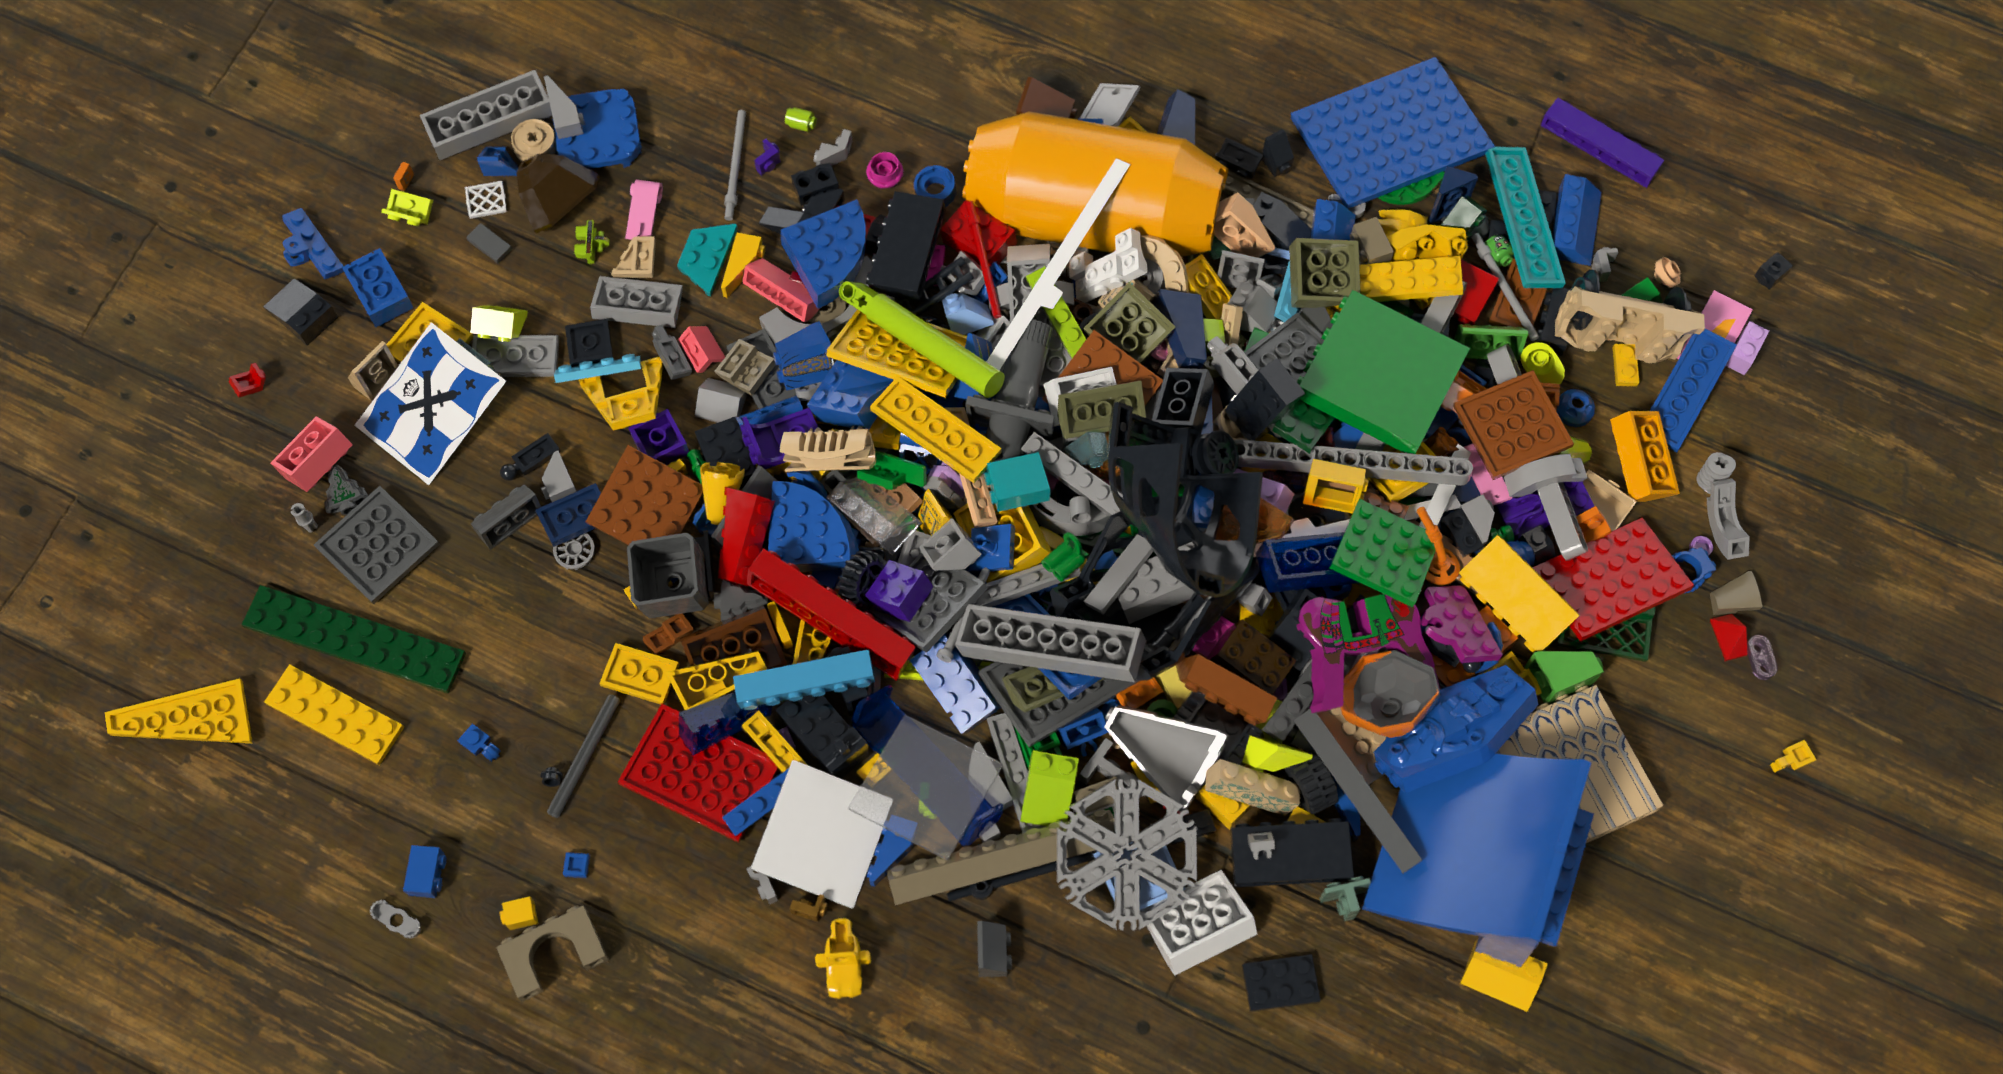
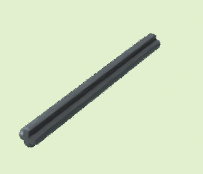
M609 694L547 810L550 816L558 818L563 811L620 702L617 696Z

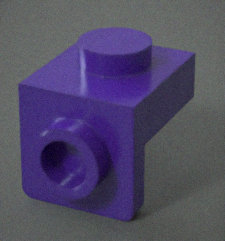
M767 139L763 140L765 152L754 160L756 171L761 176L766 172L772 171L780 162L778 146L774 142L770 143Z

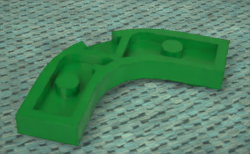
M1440 172L1377 198L1396 205L1417 203L1427 198L1442 182L1445 172Z

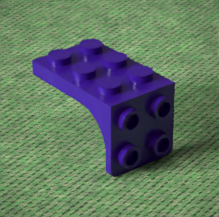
M809 408L758 425L750 424L745 416L742 418L743 425H740L742 439L745 446L749 448L752 464H757L765 470L786 462L783 461L785 453L780 452L784 432L802 431V433H807L811 427L814 432L818 427Z

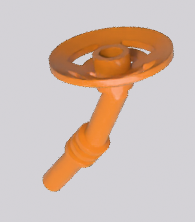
M1420 507L1416 512L1426 528L1425 533L1430 542L1434 543L1436 550L1429 570L1434 574L1440 575V577H1437L1427 572L1425 580L1436 585L1450 584L1459 575V561L1450 550L1444 548L1442 542L1443 535L1438 526L1433 524L1425 507ZM1451 565H1454V572L1448 576L1446 571L1449 570Z

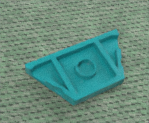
M737 224L691 230L677 267L684 275L690 277V280L695 285L700 286L707 296L711 297L738 230Z

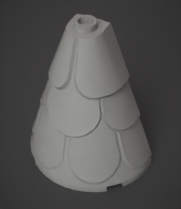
M1120 705L1115 708L1111 707L1105 717L1108 720L1105 725L1107 731L1126 755L1136 762L1150 782H1153L1162 794L1185 806L1178 811L1187 810L1194 796L1206 781V770L1218 761L1226 746L1224 742L1229 739L1228 734L1218 729L1187 723L1184 720L1158 716L1155 712Z

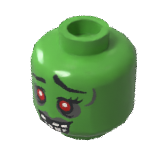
M1492 236L1485 242V245H1488L1492 251L1491 255L1498 267H1505L1513 261L1514 253L1512 246L1504 236Z

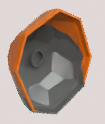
M1396 650L1363 656L1344 677L1342 715L1351 724L1382 736L1392 738L1405 735L1421 722L1439 700L1440 691L1434 668Z

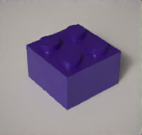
M668 409L657 413L656 419L629 427L638 450L665 465L686 456L689 452L687 444Z
M889 560L865 596L877 611L910 622L934 586L923 571Z

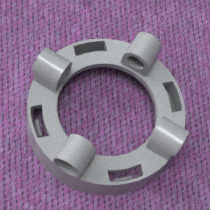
M1062 433V437L1049 441V443L1066 455H1083L1098 461L1109 475L1108 448L1096 439L1086 436L1064 439ZM1116 466L1117 490L1123 495L1120 469ZM1084 496L1072 498L1069 506L1062 505L1051 497L1050 501L1041 502L1047 510L1054 513L1053 516H1049L1037 507L1039 503L1029 505L1036 521L1041 526L1063 535L1070 532L1075 536H1084L1100 532L1104 529L1109 519L1108 515L1094 505H1090L1089 500Z

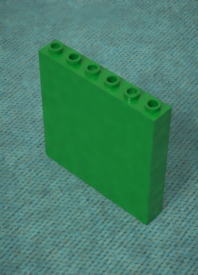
M1352 290L1349 297L1344 296L1339 305L1342 308L1340 313L1336 311L1331 319L1332 328H1326L1321 338L1324 340L1323 344H1317L1312 354L1315 356L1314 360L1309 359L1303 370L1306 372L1305 376H1300L1297 380L1298 385L1305 392L1299 400L1403 453L1416 454L1470 348Z

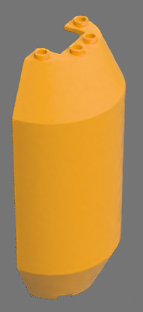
M1026 112L978 126L974 140L969 142L968 152H970L969 160H966L964 163V172L967 174L962 198H965L967 201H973L975 206L1013 228L1018 236L1062 243L1117 158L1130 164V166L1078 247L1113 253L1116 251L1115 236L1132 228L1140 232V235H1151L1165 240V243L1175 251L1177 250L1181 257L1211 250L1215 234L1216 214L1221 192L1225 188L1228 168L1186 139L1042 113Z

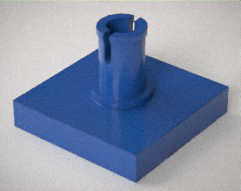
M1005 524L971 529L973 545L980 551L981 555L970 565V572L980 573L985 567L990 572L1013 569L1014 525Z

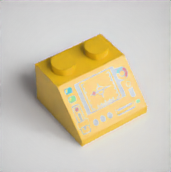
M930 489L926 490L918 517L923 523L920 525L921 529L925 534L932 536L953 517Z

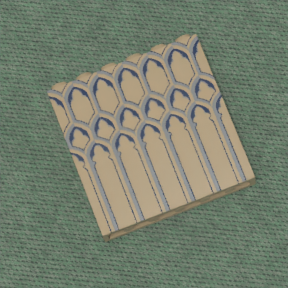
M1587 685L1577 689L1575 691L1576 694L1572 696L1565 694L1557 698L1556 703L1551 705L1544 703L1538 706L1536 711L1524 720L1496 752V754L1521 757L1584 759L1592 762L1579 804V809L1594 813L1586 843L1649 816L1663 807L1661 800L1597 685L1590 688Z

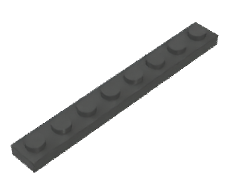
M1360 594L1355 602L1365 599V597ZM1352 604L1347 611L1351 632L1354 634L1359 633ZM1312 661L1262 729L1280 744L1294 727V720L1304 713L1313 700L1314 691L1311 681Z

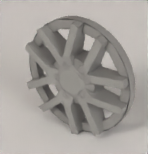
M587 533L580 535L576 540L573 538L568 543L564 542L565 546L558 547L557 545L553 547L554 557L562 567L567 570H578L588 563L590 564L595 554V546L592 538ZM586 537L588 540L581 544L580 542ZM589 544H591V550L586 549ZM565 551L564 554H561V555H558V554H557V552ZM587 553L589 556L586 558L582 554ZM567 558L566 564L563 563L561 559ZM571 559H575L574 565H570ZM579 559H581V560L584 561V562L578 564Z

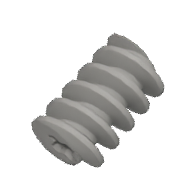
M1716 452L1711 454L1697 474L1696 480L1699 487L1711 494V482L1729 479L1736 467L1735 460L1723 453Z

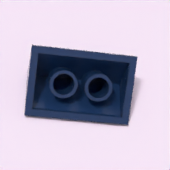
M1449 166L1446 167L1428 221L1430 225L1441 221L1444 216L1447 217L1462 196L1468 195L1471 198L1478 179L1476 174Z

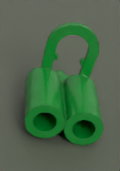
M1070 532L1064 534V542L1041 560L1043 567L1048 572H1053L1054 576L1061 582L1078 569L1089 555L1082 549L1078 538Z

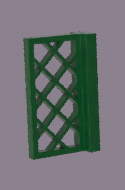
M1655 607L1628 619L1631 621L1630 623L1627 620L1623 621L1625 626L1618 631L1614 627L1608 628L1613 634L1605 640L1600 633L1595 634L1600 641L1596 646L1589 645L1586 640L1581 641L1582 643H1578L1579 639L1574 642L1565 641L1564 632L1570 629V626H1568L1558 635L1557 646L1647 662ZM1635 622L1645 623V632L1639 635L1631 625ZM1625 629H1628L1635 637L1629 643H1626L1619 634ZM1616 637L1623 647L1619 650H1614L1607 642ZM1638 641L1643 647V655L1634 653L1629 646Z

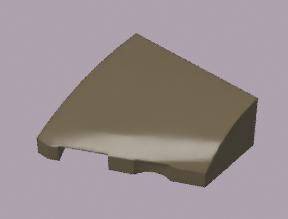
M1752 571L1744 573L1710 593L1713 615L1736 614L1737 611L1760 610L1763 607L1758 585Z

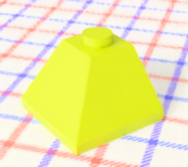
M1250 736L1242 762L1251 765L1250 769L1262 773L1264 770L1274 772L1311 760L1313 755L1282 743Z

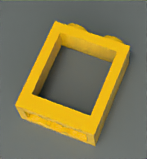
M1313 459L1305 488L1303 504L1352 514L1359 498L1364 499V493L1361 492H1366L1368 479H1365L1366 469ZM1318 479L1355 486L1354 493L1317 486Z

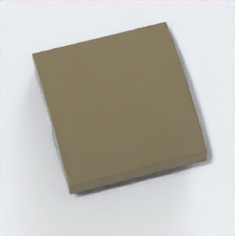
M739 339L714 372L728 383L753 396L776 364L774 358L759 352L755 346Z

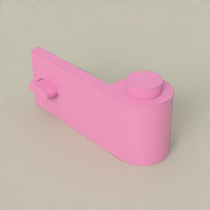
M636 180L635 183L631 184L630 195H632L625 239L632 240L633 237L652 236L656 206L662 198V183Z
M1473 443L1464 446L1465 449L1471 452L1468 459L1473 465L1471 476L1480 494L1484 495L1486 500H1489L1493 506L1511 500L1512 497L1509 496L1503 478L1500 477L1492 480Z

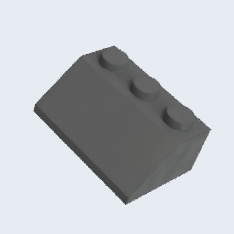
M523 485L513 489L505 499L494 503L492 508L486 513L479 514L471 523V526L491 550L538 516L535 510L541 508V505L534 492Z

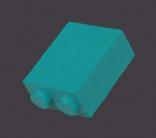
M1039 452L987 463V472L984 473L986 486L990 485L992 491H989L992 504H996L998 512L1050 501V487Z

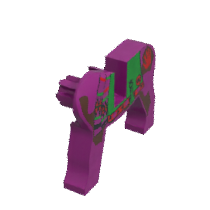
M1385 594L1354 602L1353 607L1359 633L1354 634L1351 632L1345 602L1319 597L1307 601L1301 608L1299 624L1296 626L1297 630H1301L1304 633L1303 637L1307 638L1315 647V649L1310 650L1312 655L1311 681L1314 691L1313 701L1310 706L1312 713L1343 707L1344 657L1365 654L1386 647L1388 651L1396 650L1433 667L1438 688L1440 689L1432 654L1422 637L1420 614L1416 605L1411 607Z

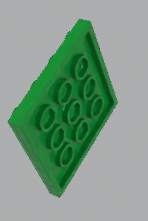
M1359 498L1330 569L1413 607L1436 550L1434 543L1430 542L1425 533L1426 529Z

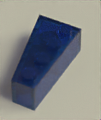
M736 692L679 712V736L692 755H695L743 730L741 725L757 711H760L765 718L772 713V706L762 704L753 710L741 709L737 703Z

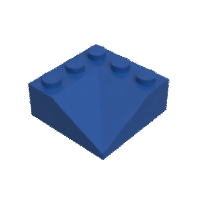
M836 360L807 406L817 421L848 428L854 426V429L861 426L863 429L869 430L878 415L870 411V406L893 382V379Z

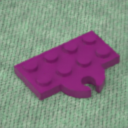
M1464 585L1427 587L1424 595L1430 607L1423 614L1421 624L1422 626L1427 624L1436 626H1430L1427 629L1426 634L1441 644L1452 645L1461 663L1497 661L1502 657L1501 650Z

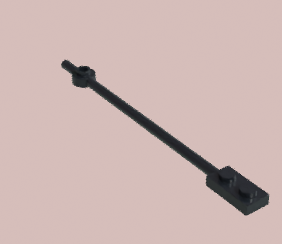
M1209 809L1183 816L1185 823L1190 820L1195 822L1191 827H1187V830L1196 826V838L1216 832ZM1178 837L1171 844L1175 845L1185 841L1183 838ZM1094 850L1066 858L1067 868L1094 860L1093 854L1098 851ZM1057 861L993 880L989 879L974 883L969 887L948 892V901H954L971 895L977 900H985L990 897L995 888L1057 871ZM983 883L986 887L984 890H978L977 885Z

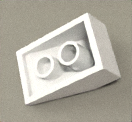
M1112 367L1056 378L1043 384L1051 415H1054V426L1060 425L1057 417L1058 395L1117 385Z

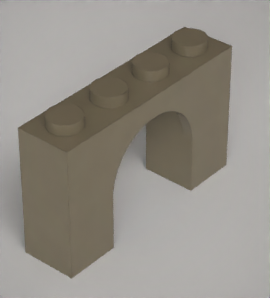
M584 906L571 907L566 911L567 914L560 917L553 916L547 919L544 925L537 928L536 926L530 927L523 931V935L516 938L509 937L501 942L502 945L496 947L517 998L520 1001H526L544 992L534 969L533 959L537 948L547 939L564 937L571 940L587 971L609 960L590 915Z

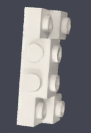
M1130 228L1116 235V251L1093 262V255L1082 252L1069 260V276L1076 282V299L1086 303L1107 294V292L1115 288L1122 287L1123 284L1147 273V263L1141 249L1140 232Z

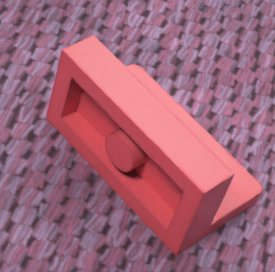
M689 326L678 339L697 373H703L712 362H722L725 358L707 326Z

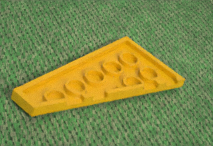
M240 678L105 712L107 733L110 736L253 744L243 681Z

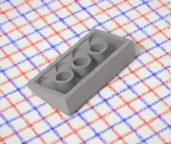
M599 276L590 307L592 319H607L608 321L653 326L663 325V327L675 328L681 303L682 285Z

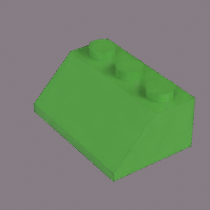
M1458 324L1454 340L1470 348L1465 358L1488 359L1487 353L1508 344L1515 355L1516 361H1520L1528 330L1512 326Z

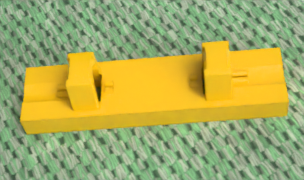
M757 711L741 725L782 773L790 768L792 760L807 765L760 711Z

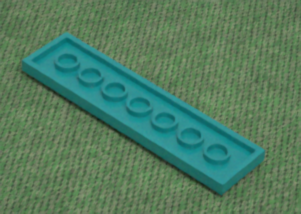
M1495 147L1488 149L1485 155L1523 288H1563L1566 284L1526 147Z

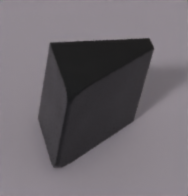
M1476 359L1474 373L1488 384L1494 376L1488 359Z

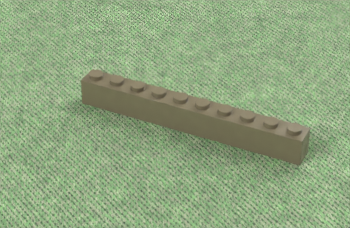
M1098 810L1092 815L1086 816L1114 833V817L1110 810ZM1054 822L1045 828H1032L1023 834H1011L1001 840L985 841L979 846L963 847L959 851L950 854L941 853L935 858L928 860L919 859L910 865H897L887 871L895 905L1057 861V828L1064 832L1066 828L1061 827L1058 824L1059 822ZM1071 838L1066 844V858L1091 852L1095 849L1076 838Z

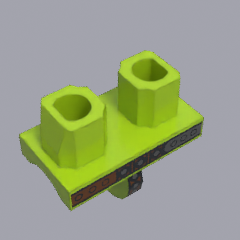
M587 220V226H576V239L586 240V244H575L574 253L576 258L587 259L588 264H595L596 247L597 252L601 253L603 248L609 246V239L604 237V232L599 231L596 236L597 230L594 228L593 220Z

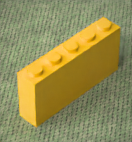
M1497 535L1459 572L1462 576L1460 578L1461 582L1468 588L1472 586L1478 592L1476 594L1477 598L1484 604L1488 602L1494 608L1492 610L1493 614L1500 620L1504 618L1510 624L1508 626L1509 630L1515 636L1521 635L1526 640L1524 642L1525 646L1533 653L1535 651H1543L1580 616L1500 535Z

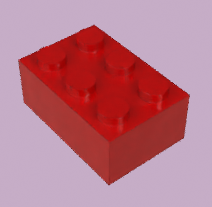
M965 200L940 230L942 241L959 253L961 251L967 252L980 265L972 229L969 228L967 222L968 213L965 205L967 200ZM975 206L976 214L979 215L981 222L980 230L989 266L994 262H997L999 265L1007 256L1008 247L1017 245L1016 232L1010 226Z

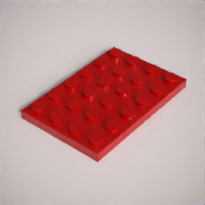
M1643 517L1612 531L1601 539L1586 543L1588 547V552L1568 561L1561 554L1533 567L1580 614L1569 625L1580 642L1688 592L1694 586Z
M661 704L620 776L618 784L740 843L747 829L735 836L722 817L771 782L779 768L766 753L669 706Z

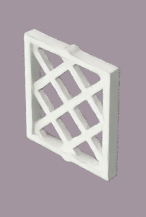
M502 181L465 187L470 219L507 212L506 196ZM498 187L501 188L502 193L500 195L495 192ZM484 190L490 192L486 198L480 195ZM470 192L475 194L472 200L469 199ZM492 195L498 197L495 202L489 200ZM478 197L483 199L480 205L474 202ZM500 200H503V207L497 205ZM486 202L491 204L488 210L482 207ZM471 205L477 207L474 212H471Z

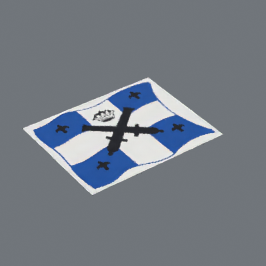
M431 322L354 426L429 485L506 381Z

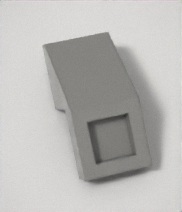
M843 129L841 137H837L835 146L821 143L820 149L816 150L814 155L816 165L830 163L831 166H834L846 160L852 145L851 131Z

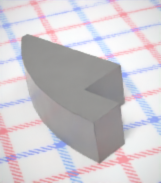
M977 742L972 752L969 767V802L977 833L983 843L1000 838V831L992 816L1012 806L1013 798L980 742Z

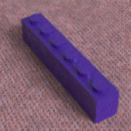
M1560 98L1555 100L1541 123L1542 127L1645 188L1648 187L1664 162L1657 154L1651 153L1640 144L1629 140L1620 132L1612 130L1603 122L1595 120L1586 112L1578 110L1571 106L1569 102L1563 101Z

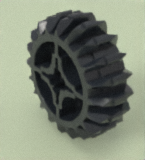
M869 550L857 551L855 555L851 554L850 560L845 561L846 566L841 568L840 583L837 585L840 588L838 594L841 596V599H848L853 602L858 610H870L873 605L865 595L886 566V560L878 553Z

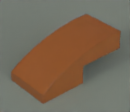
M683 613L677 614L664 621L660 628L643 636V642L652 654L658 656L680 642L681 637L689 635L694 629Z

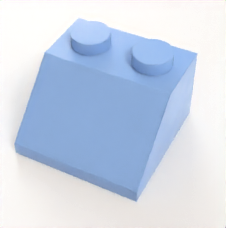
M953 293L942 300L951 331L964 335L994 325L988 305L963 293Z

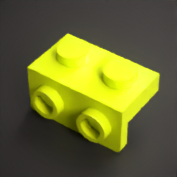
M391 189L387 209L382 208V213L388 214V219L400 221L401 218L407 219V224L420 226V223L428 224L433 200Z

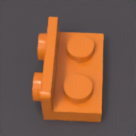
M1597 506L1576 516L1586 543L1601 539L1612 532L1604 515Z

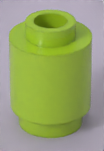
M795 107L787 110L785 124L789 125L790 128L810 132L816 126L817 118L814 117V112Z

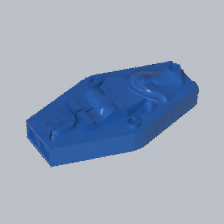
M1507 665L1440 689V697L1437 704L1413 730L1403 736L1387 737L1374 751L1376 758L1375 766L1381 774L1385 773L1389 777L1394 787H1399L1407 793L1482 765L1496 754L1538 706L1536 690Z

